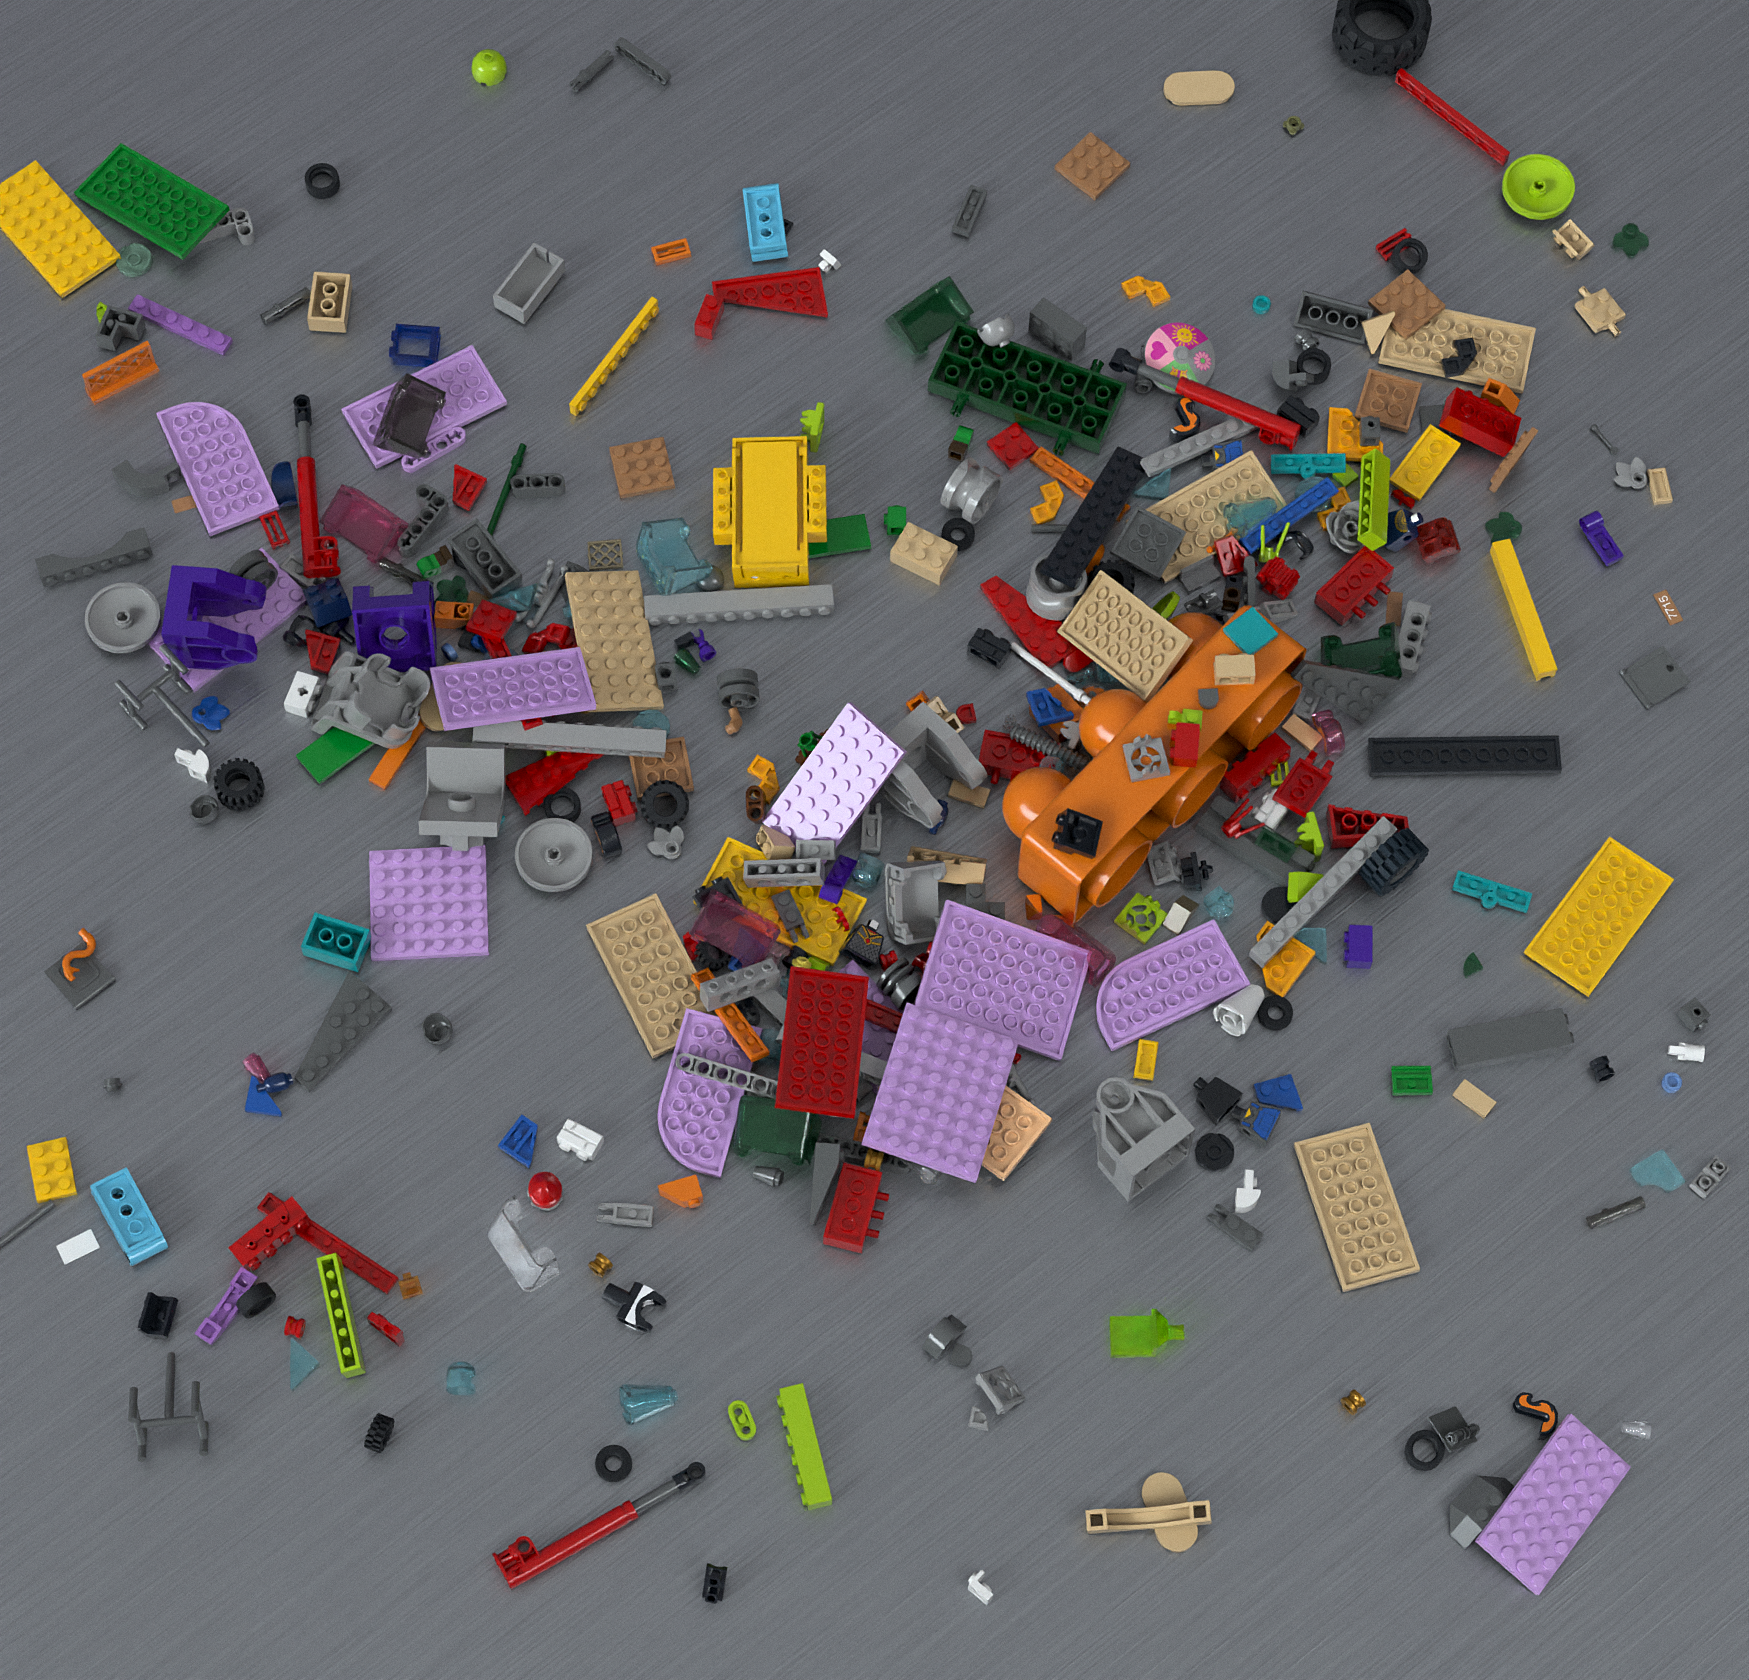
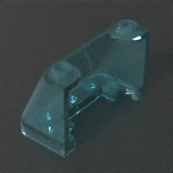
M683 517L642 522L637 539V555L662 597L670 596L706 579L712 572L711 563L707 559H701L699 562L688 544L687 539L690 535V527L686 524Z

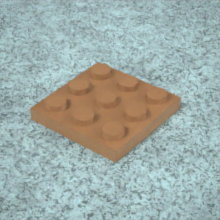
M1089 132L1055 165V170L1093 200H1096L1130 168L1131 163L1093 133Z
M1408 269L1368 301V305L1379 315L1391 311L1395 312L1390 326L1405 340L1446 307Z
M1369 369L1354 417L1361 420V417L1366 416L1380 417V426L1408 433L1422 383Z
M1532 427L1529 432L1524 431L1491 478L1490 482L1492 485L1489 488L1490 491L1495 493L1538 433L1537 429Z
M664 437L609 447L620 499L675 488Z
M684 736L666 739L664 758L629 756L637 801L642 799L643 793L651 784L660 780L674 781L681 785L685 792L694 791ZM661 793L656 797L668 796L671 794Z

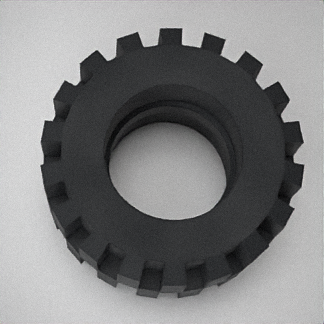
M1107 560L1106 563L1101 561L1099 566L1095 565L1093 571L1091 570L1089 573L1087 588L1098 572L1102 570L1131 593H1134L1135 577L1133 573L1131 574L1132 570L1129 567L1126 568L1125 563L1119 564L1118 560H1115V562Z
M235 758V761L227 760L228 763L226 765L224 763L220 765L221 770H216L217 776H214L213 779L218 799L223 806L226 805L230 810L232 807H234L235 811H239V808L245 811L247 810L246 807L249 806L253 808L255 802H260V797H263V790H265L259 768L255 767L252 761L248 763V759L243 758V761H240V758ZM246 779L249 781V784L242 790L236 791L229 788L234 780Z
M657 781L651 784L642 795L640 805L644 818L649 824L657 828L668 829L677 826L685 819L689 811L688 795L683 787L674 781ZM661 793L671 794L676 800V809L668 816L659 815L653 806L654 799Z

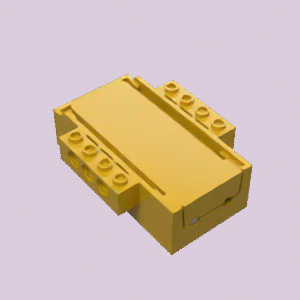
M807 436L732 438V467L713 468L714 545H732L734 588L809 586V543L827 542L826 465L808 464Z

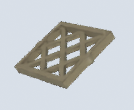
M621 539L587 542L590 571L623 568ZM617 544L620 546L619 552L614 549ZM604 545L609 548L606 553L600 550ZM591 546L596 549L593 554L590 553ZM611 551L616 553L613 558L608 556ZM598 552L603 555L600 559L595 557ZM618 556L621 557L620 563L615 561ZM605 557L610 560L607 564L602 562ZM592 558L597 561L594 565H591Z

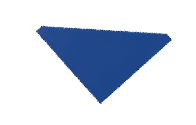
M251 1076L245 1112L282 1117V1112L266 1091L258 1093L256 1085L260 1083L255 1076Z

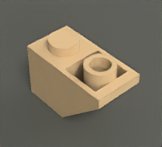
M761 825L756 835V842L767 860L791 859L795 849L791 839L766 825Z

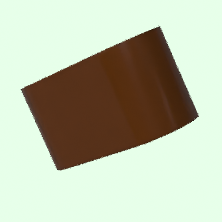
M753 785L746 790L747 817L755 824L763 823L762 821H764L767 815L765 792L759 786ZM760 791L759 798L753 800L751 798L752 793ZM761 810L760 817L754 819L752 817L753 812Z

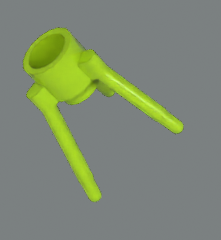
M1287 522L1275 552L1273 547H1265V526L1261 525L1259 562L1266 563L1269 559L1279 556V551L1288 532L1290 522Z

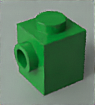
M900 505L888 506V513H884V525H887V535H901L906 526V507Z

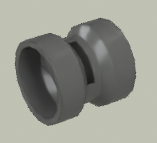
M1309 328L1301 330L1294 339L1298 345H1302L1303 351L1309 348H1317L1320 344V341L1312 336Z

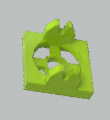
M817 402L815 411H802V416L807 418H800V422L805 425V427H802V431L807 433L800 436H807V442H810V452L814 453L818 452L825 422V404Z
M1308 812L1304 824L1297 829V832H1304V834L1300 835L1294 843L1301 845V848L1314 855V862H1318L1321 859L1324 843L1315 812Z
M1137 892L1116 917L1114 923L1145 945L1164 923L1168 914L1160 909V903L1158 900L1153 901L1151 895L1144 897ZM1138 905L1147 906L1143 912H1136L1132 909ZM1152 911L1156 916L1155 924L1151 923L1148 917ZM1127 914L1133 917V925L1131 920H1127ZM1138 915H1144L1147 921L1144 924H1139L1135 918ZM1146 926L1148 929H1150L1143 932L1140 931L1139 927Z

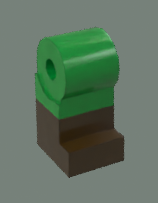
M959 425L956 435L948 448V458L959 462L965 460L973 438L974 429Z
M446 544L440 547L439 551L421 558L416 563L423 578L436 576L455 566L453 556Z

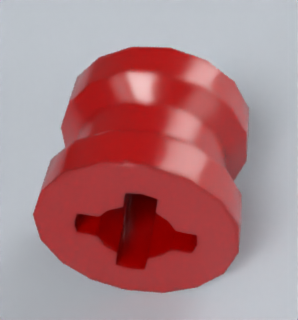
M894 950L879 956L883 972L898 960Z
M288 1316L284 1335H295L296 1338L301 1339L305 1330L306 1320L303 1318L298 1320L294 1316Z

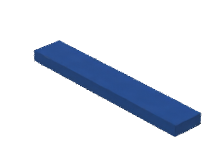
M1326 477L1239 539V542L1250 555L1261 548V525L1265 526V544H1267L1283 532L1287 522H1290L1289 527H1291L1338 494L1339 490Z

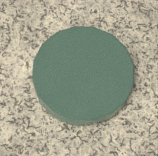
M132 243L127 247L125 245L118 251L121 259L118 258L116 264L119 271L124 275L130 277L141 276L151 268L153 262L152 255L146 246Z

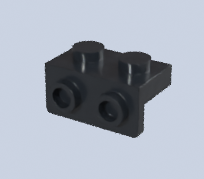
M148 1292L137 1330L148 1337L168 1338L179 1300L175 1297L157 1296L153 1292Z

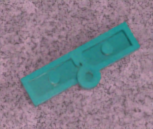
M1345 453L1271 454V474L1301 473L1304 479H1312L1316 473H1346Z
M1459 870L1452 888L1453 891L1482 899L1481 902L1485 908L1491 909L1498 904L1524 913L1528 911L1533 894Z

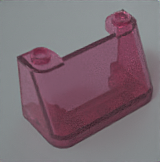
M344 484L340 486L319 521L324 525L323 529L331 534L333 532L339 533L363 549L365 554L368 555L367 559L375 564L377 562L381 563L397 545L401 534L410 525L362 491Z
M713 888L689 931V934L692 935L690 937L692 940L698 943L702 941L711 943L739 959L743 963V968L764 961L781 933L780 927L773 921Z
M1047 914L1037 923L1036 932L1089 950L1086 959L1089 965L1087 971L1090 973L1088 983L1094 988L1114 967L1116 962L1115 954L1065 916Z

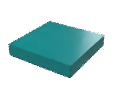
M1251 607L1223 628V632L1243 653L1254 655L1278 637V633L1254 607Z

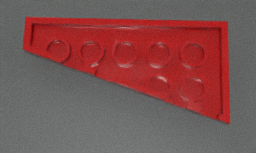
M820 267L712 281L713 295L723 298L726 303L828 317Z
M994 576L980 584L981 590L1025 650L1050 669L1063 662L1065 656L1077 648L1057 632L1063 624L1061 621L1049 620L1037 615L1029 607L1026 596L998 576Z
M558 751L506 775V786L526 816L530 813L529 809L535 805L539 806L547 795L556 793L574 779L578 771H584L592 760L599 759L604 754Z

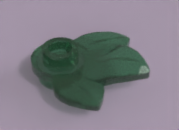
M1634 223L1626 224L1622 231L1615 234L1613 238V247H1623V251L1630 257H1634L1640 247L1649 246L1648 237L1646 234L1641 233L1638 226Z
M1500 512L1499 518L1491 519L1485 524L1486 528L1494 533L1491 544L1505 539L1517 538L1522 532L1521 523L1514 520L1513 515L1509 512Z
M456 575L452 581L448 579L439 581L437 589L441 594L434 602L465 603L468 599V590L465 588L466 581L464 578Z

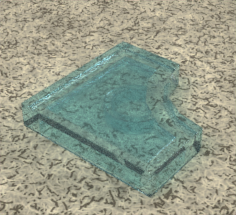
M1663 1149L1629 1170L1640 1187L1647 1184L1662 1187L1667 1193L1686 1182Z

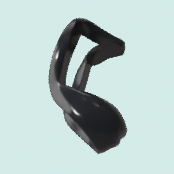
M1298 530L1287 532L1282 545L1284 546L1294 539L1297 546L1303 552V555L1299 558L1300 560L1313 552V544L1306 534ZM1282 533L1277 536V543H1279ZM1297 536H1300L1310 548L1308 552L1299 542Z
M298 615L292 622L290 629L285 631L282 638L287 644L302 648L307 646L306 639L303 640L295 633L296 627L303 620L309 621L314 626L312 631L320 633V627H317L314 620L310 617Z

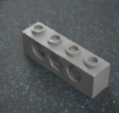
M1408 600L1390 674L1411 679L1413 672L1417 673L1420 662H1417L1416 659L1417 656L1421 657L1424 646L1420 644L1421 640H1425L1428 629H1425L1426 623L1430 624L1432 613H1429L1431 605ZM1412 622H1418L1420 625H1414ZM1408 638H1413L1415 641H1409ZM1404 655H1410L1411 658H1406Z
M821 858L744 861L743 879L748 888L824 885L825 866Z
M772 958L700 983V999L708 1012L778 987L780 971Z

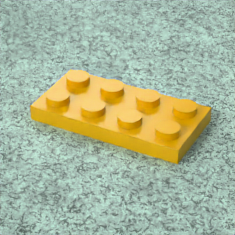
M1430 424L1392 474L1389 483L1419 502L1460 448L1461 443Z

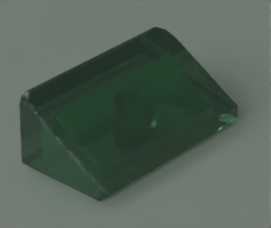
M1267 826L1263 827L1254 843L1285 863L1289 862L1299 847Z

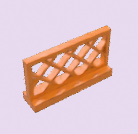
M147 340L83 373L82 377L86 386V393L93 404L96 405L158 373L159 368L155 363L151 346Z

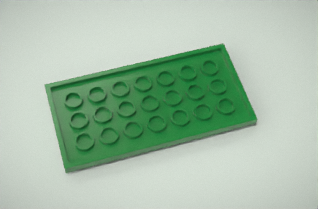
M122 143L112 151L74 192L75 196L182 260L188 256L230 210L227 204Z

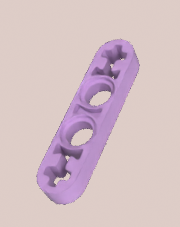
M455 427L406 454L401 460L403 470L408 473L415 472L463 445L466 441L465 430L461 427ZM455 434H457L458 436L461 435V438L458 439V438L455 437L454 435H455ZM439 442H445L447 446L443 449H439L437 447V444ZM423 451H429L431 455L427 458H424L421 456V453ZM407 461L413 462V465L410 466V464H407Z

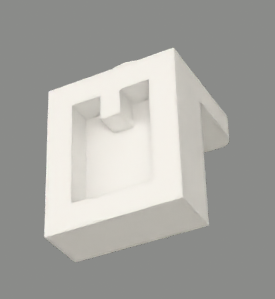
M985 1571L974 1572L968 1580L970 1583L968 1590L988 1605L993 1598L992 1589L985 1583H979L984 1578Z

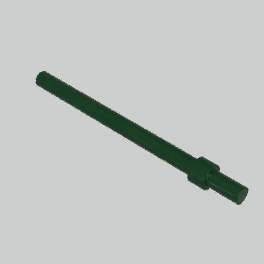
M520 443L516 455L511 460L512 466L489 522L487 531L491 536L494 533L511 489V479L516 475L518 468L522 466L523 455L527 448L523 443Z

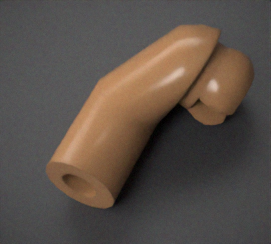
M737 707L731 708L728 711L731 717L729 725L725 727L728 734L738 732L743 724Z

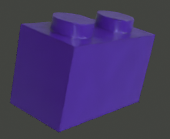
M1349 925L1348 930L1344 931V943H1347V949H1344L1343 959L1347 961V968L1370 969L1373 962V926Z

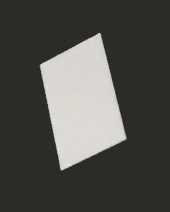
M91 1229L56 1246L65 1265L100 1248Z

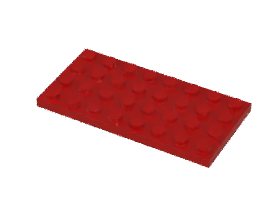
M791 966L775 1108L854 1119L869 977Z

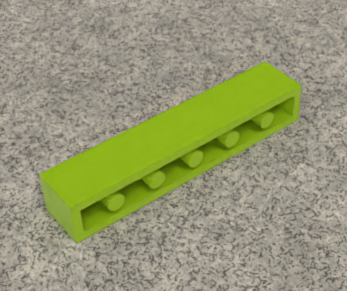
M1376 448L1363 455L1361 459L1357 538L1358 541L1372 551L1387 543L1390 459Z
M337 1253L316 1258L341 1374L346 1378L364 1374L366 1370L342 1260Z
M801 1383L780 1388L779 1396H776L778 1407H783L784 1415H781L783 1427H788L789 1434L786 1435L788 1446H792L794 1451L791 1454L793 1466L797 1465L799 1473H796L798 1486L802 1485L804 1491L800 1493L803 1505L807 1504L808 1510L832 1505V1497L804 1385Z

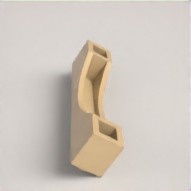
M1209 1500L1146 1508L1085 1510L1088 1534L1212 1524Z

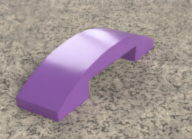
M241 1267L231 1280V1286L210 1316L206 1317L201 1323L195 1335L212 1345L240 1311L236 1306L237 1300L248 1289L255 1286L258 1277Z

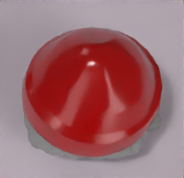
M550 1172L535 1174L531 1178L527 1190V1196L531 1199V1205L544 1211L553 1210L564 1199L562 1195L563 1184Z

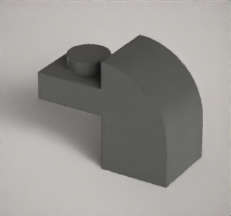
M1289 359L1272 361L1273 378L1280 387L1297 391V386H1307V383L1314 382V375L1307 372L1297 373V362Z
M952 1314L947 1318L944 1317L929 1334L922 1348L936 1359H939L948 1351L953 1341L965 1331L967 1326Z

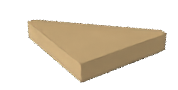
M1394 311L1361 322L1371 354H1374L1395 316Z

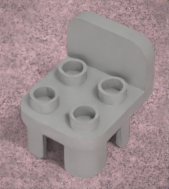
M344 652L333 664L326 678L310 729L323 735L331 726H334L389 749L399 748L409 740L413 729L418 725L420 719L418 713L422 701L429 692L430 680L425 672L415 667H411L405 674L387 667L390 664L391 658L383 654H373L367 659L352 652Z

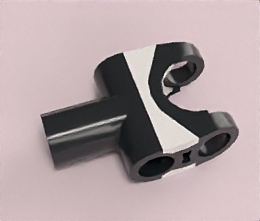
M634 1282L629 1292L609 1283L602 1296L603 1300L620 1307L615 1317L618 1321L633 1329L647 1333L651 1332L653 1326L645 1321L641 1316V1311L648 1305L664 1307L667 1302L659 1293L639 1282Z

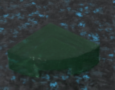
M1474 952L1465 960L1463 966L1465 978L1483 970V966Z

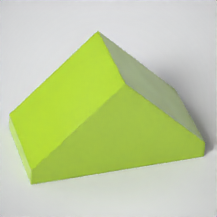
M1300 871L1289 872L1288 902H1299L1323 877V874Z

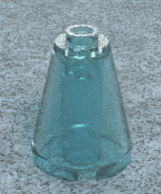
M1270 497L1229 503L1223 509L1224 519L1227 518L1229 522L1226 526L1235 538H1245L1276 513L1277 504Z
M625 1384L619 1388L620 1406L624 1407L625 1412L622 1414L627 1425H633L673 1407L675 1401L678 1400L677 1392L671 1386Z

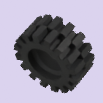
M713 933L698 942L695 946L697 950L694 951V955H698L695 959L696 961H701L699 963L700 967L705 965L704 969L710 968V971H717L730 962L733 953H729L732 951V947H728L729 941H724L726 937L720 938L721 934L714 935ZM709 946H714L718 950V959H713L709 955Z
M380 1413L376 1414V1417H374L373 1422L370 1424V1429L367 1431L368 1434L365 1437L364 1447L377 1453H382L392 1434L393 1424L395 1423L394 1419Z

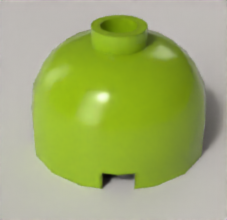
M485 49L478 52L472 60L471 70L473 78L480 84L481 82L486 83L487 86L496 85L503 81L507 72V65L501 53L493 49Z

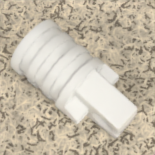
M1679 1042V1046H1668V1054L1677 1055L1678 1060L1703 1062L1705 1046Z

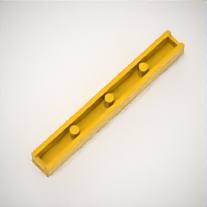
M1505 539L1493 542L1490 554L1536 681L1547 676L1554 677L1558 669L1511 540Z

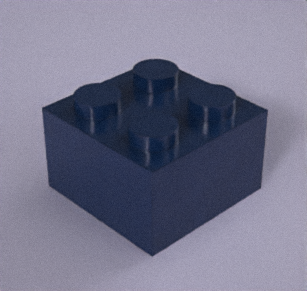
M338 578L330 579L324 583L302 590L308 609L317 627L353 615L346 593Z

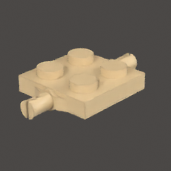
M1585 286L1581 287L1578 291L1583 295L1584 299L1576 302L1574 307L1595 334L1601 330L1610 329L1615 337L1620 335L1621 331L1615 324L1623 320L1626 314L1607 290L1603 288L1596 293H1590Z

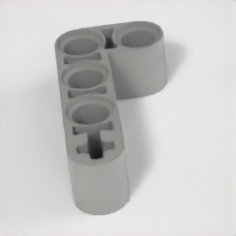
M241 207L229 210L200 243L237 233L239 241L243 245L253 244L256 238L247 210Z

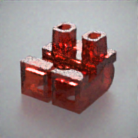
M1441 517L1417 526L1419 535L1416 540L1419 544L1422 558L1428 565L1435 563L1436 559L1453 556L1461 551L1451 520Z

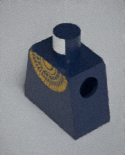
M1406 509L1389 512L1385 548L1397 552L1417 538L1419 535L1417 525L1424 522L1423 516L1419 512L1413 514Z

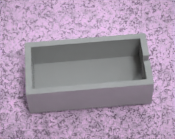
M533 243L494 293V307L525 324L565 272L564 259L552 252L549 253L548 258V250Z

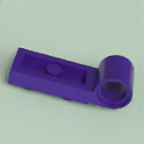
M1597 510L1579 519L1581 529L1607 567L1623 559V553L1604 527L1603 517Z
M839 855L824 881V885L821 887L819 898L838 904L843 889L854 872L858 861Z

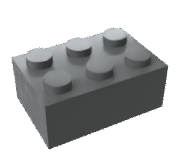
M1043 297L1030 311L1028 331L1034 337L1043 340L1048 347H1053L1062 357H1067L1072 361L1085 347L1087 327Z

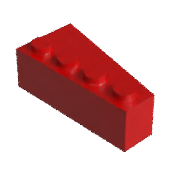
M1273 733L1256 747V752L1249 751L1241 763L1236 761L1232 764L1229 772L1226 770L1220 781V789L1235 803L1240 799L1244 800L1252 788L1259 787L1267 775L1271 776L1277 770L1279 763L1284 764L1290 759L1291 747L1277 733Z

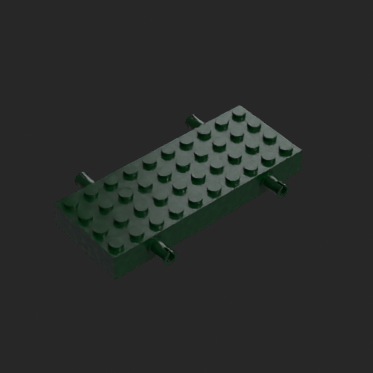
M958 321L955 322L928 379L929 392L955 401L950 410L952 416L957 413L956 417H960L964 406L967 405L1010 422H1017L1018 425L1058 439L1052 451L1055 454L1060 451V456L1064 454L1068 443L1099 454L1125 397L1127 383L1100 374L1104 366L1101 360L1097 365L1098 359H1094L1090 369H1086L1010 341L1009 344L1001 348L999 345L988 346L980 338L977 328Z

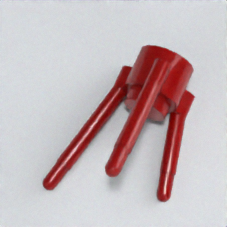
M1249 798L1221 826L1222 831L1228 838L1234 836L1237 839L1241 835L1265 826V823L1262 822L1240 831L1242 827L1239 821L1253 809V806L1247 808L1236 819L1234 818L1250 801Z

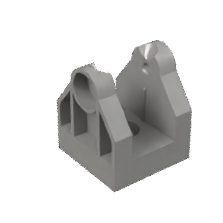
M922 702L888 733L907 753L878 792L899 812L921 822L928 828H933L942 819L940 814L943 808L914 771L925 759L942 774L963 783L970 789L980 785L988 776L985 768L975 758L959 734L926 703Z
M1118 1077L1104 1080L1099 1085L1096 1094L1097 1108L1092 1116V1125L1096 1132L1097 1166L1123 1197L1129 1201L1189 1156L1195 1128L1163 1092L1132 1085L1125 1079Z

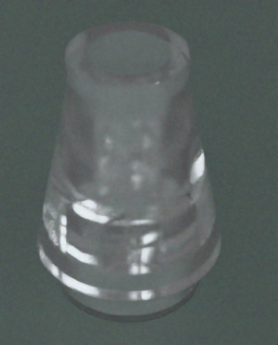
M1623 1421L1622 1433L1644 1441L1645 1439L1650 1440L1652 1423H1647V1421Z

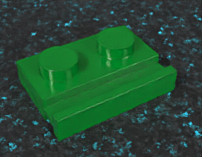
M1431 1066L1391 1067L1393 1096L1433 1094Z

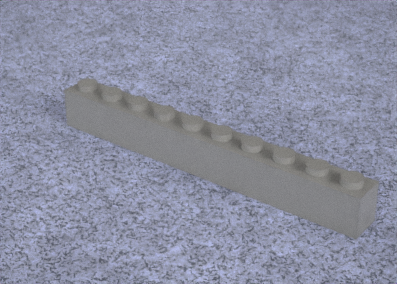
M832 584L644 596L645 620H648L650 625H659L660 623L678 624L679 622L696 623L698 621L714 622L724 619L733 621L740 618L751 620L756 617L768 619L773 616L791 617L792 615L809 616L811 614L827 615L834 613Z
M520 720L473 727L472 743H505V748L655 758L665 757L666 730H662L659 727L643 729L641 726L624 728L622 725L606 727L604 724L590 726L581 722L566 724L563 721L547 723L545 720H542L543 725L524 731Z
M1383 816L1250 950L1249 956L1263 969L1361 870V866L1365 864L1367 858L1371 857V854L1381 844H1384L1389 837H1393L1398 829Z

